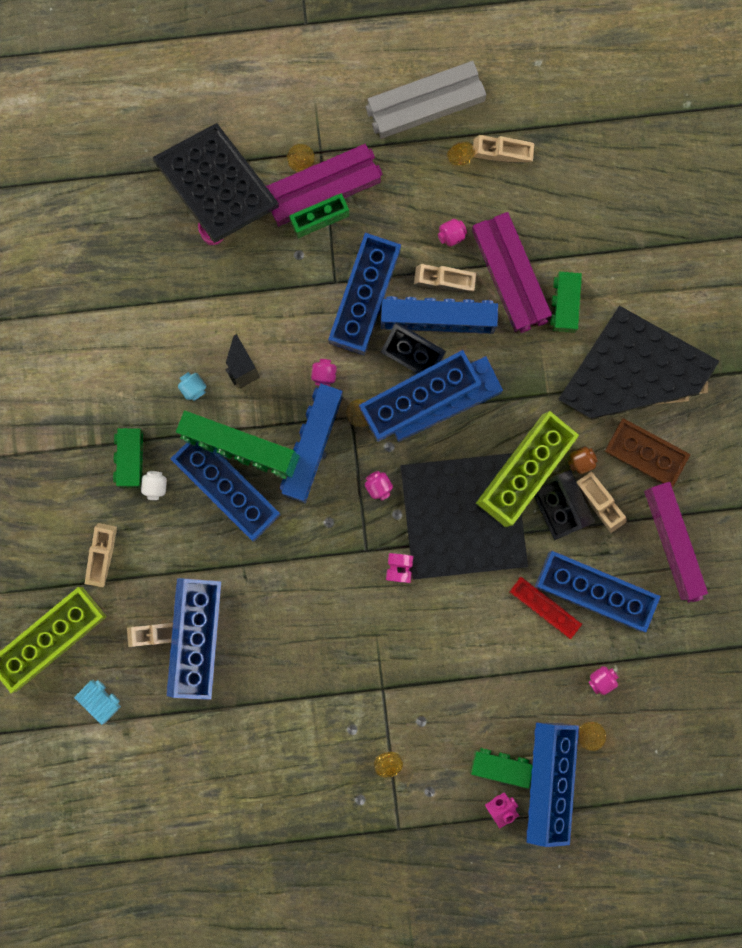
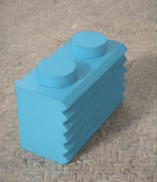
M90 680L74 698L103 725L121 707L118 704L120 700L112 693L109 695L104 690L106 687L102 682Z

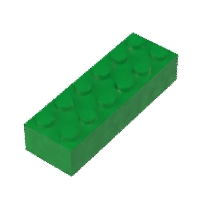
M185 410L176 429V433L181 436L180 439L190 445L195 446L198 443V446L202 447V449L212 453L214 450H217L216 452L223 457L231 459L233 456L235 460L247 466L252 463V466L263 472H267L269 469L271 473L282 479H285L286 476L292 478L300 458L292 449Z

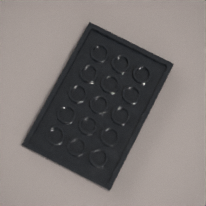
M218 123L153 157V162L214 243L279 208L278 201Z

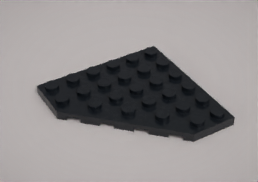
M619 305L558 400L588 419L594 420L606 415L611 416L636 408L641 409L653 404L679 400V398L687 396L692 397L700 394L718 366L719 360Z

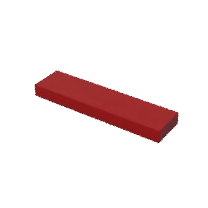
M522 577L518 579L509 591V593L569 639H572L582 626V623Z

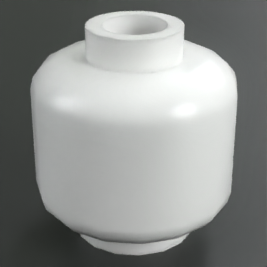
M148 471L146 475L142 476L141 493L147 496V499L159 500V497L166 494L167 480L162 475V472Z

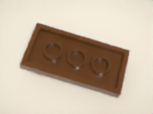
M624 418L621 419L604 451L662 484L670 482L672 488L691 455Z

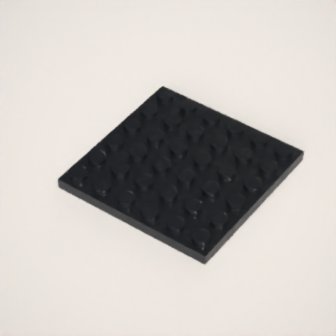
M513 453L400 465L410 555L413 556V580L528 567L522 513L512 526L504 527L476 504Z

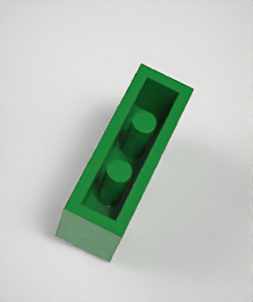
M342 193L289 215L297 238H301L349 217V208Z
M559 271L557 277L553 278V288H556L555 296H552L551 307H554V314L550 317V325L553 326V331L576 333L578 330L582 273Z
M117 428V433L114 434V444L117 445V452H114V464L117 465L116 471L113 472V482L119 488H141L144 431L140 428Z
M480 747V751H474L470 769L471 775L529 789L533 764L529 763L530 759L518 757V760L510 758V754L499 752V755L491 753L492 750Z

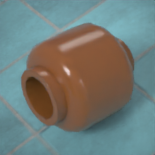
M583 446L571 452V460L568 461L572 471L576 470L579 474H584L596 468L598 459L592 448L589 449Z

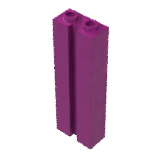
M365 143L267 185L266 187L279 203V208L271 211L277 226L279 227L290 222L289 215L340 193L346 198L381 183V176L383 174L379 165L376 166L373 163L375 156L372 149H368Z
M505 212L495 216L493 219L473 225L472 233L514 332L520 331V333H525L531 330L533 325L542 326L548 323V319H550L552 314L509 213Z
M667 482L645 490L644 493L680 599L687 600L688 602L704 599L703 595L708 594L671 483Z

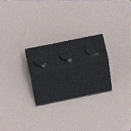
M396 322L381 353L418 374L443 361L446 351Z
M234 335L226 359L228 368L225 370L234 386L238 384L241 389L259 379L260 376L238 335Z
M571 470L545 481L534 496L554 541L595 522Z

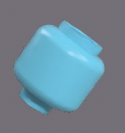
M188 372L179 378L181 382L178 384V389L185 399L195 401L206 393L204 391L206 384L198 373L191 375Z

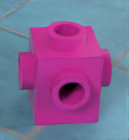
M505 792L485 804L499 828L519 817L516 811L518 805L513 797L508 798Z

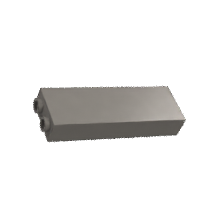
M470 61L368 98V105L365 107L368 116H372L374 120L372 126L375 134L379 133L380 139L485 102L486 92L482 82L479 80L474 62Z

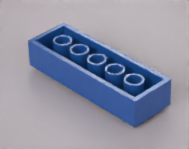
M368 233L364 234L328 339L330 345L365 356L382 306V299L385 298L401 251V244Z
M388 296L386 299H382L381 329L392 330L396 322L411 331L494 334L497 328L498 303H493L491 300L474 303V300L465 299L463 302H455V299L436 301L435 298L417 300L415 297H406L405 300H400L395 296Z
M461 350L360 404L359 409L377 442L480 388L482 383L466 354Z
M485 356L471 363L482 383L480 388L394 433L397 441L400 442L500 395L503 389L487 357Z
M321 383L319 388L315 387L312 395L313 406L309 405L306 412L307 423L302 424L299 432L301 440L295 443L293 449L300 456L292 478L287 477V479H283L280 485L284 497L304 504L307 501L343 398V391Z
M186 443L170 459L254 542L281 514L223 456L217 453V450H214L212 453L202 449V447L198 446V443L195 446Z
M549 551L535 585V588L645 633L661 597L554 551Z
M177 578L167 696L188 699H211L221 591L220 581Z
M536 723L527 843L543 847L570 845L578 725Z

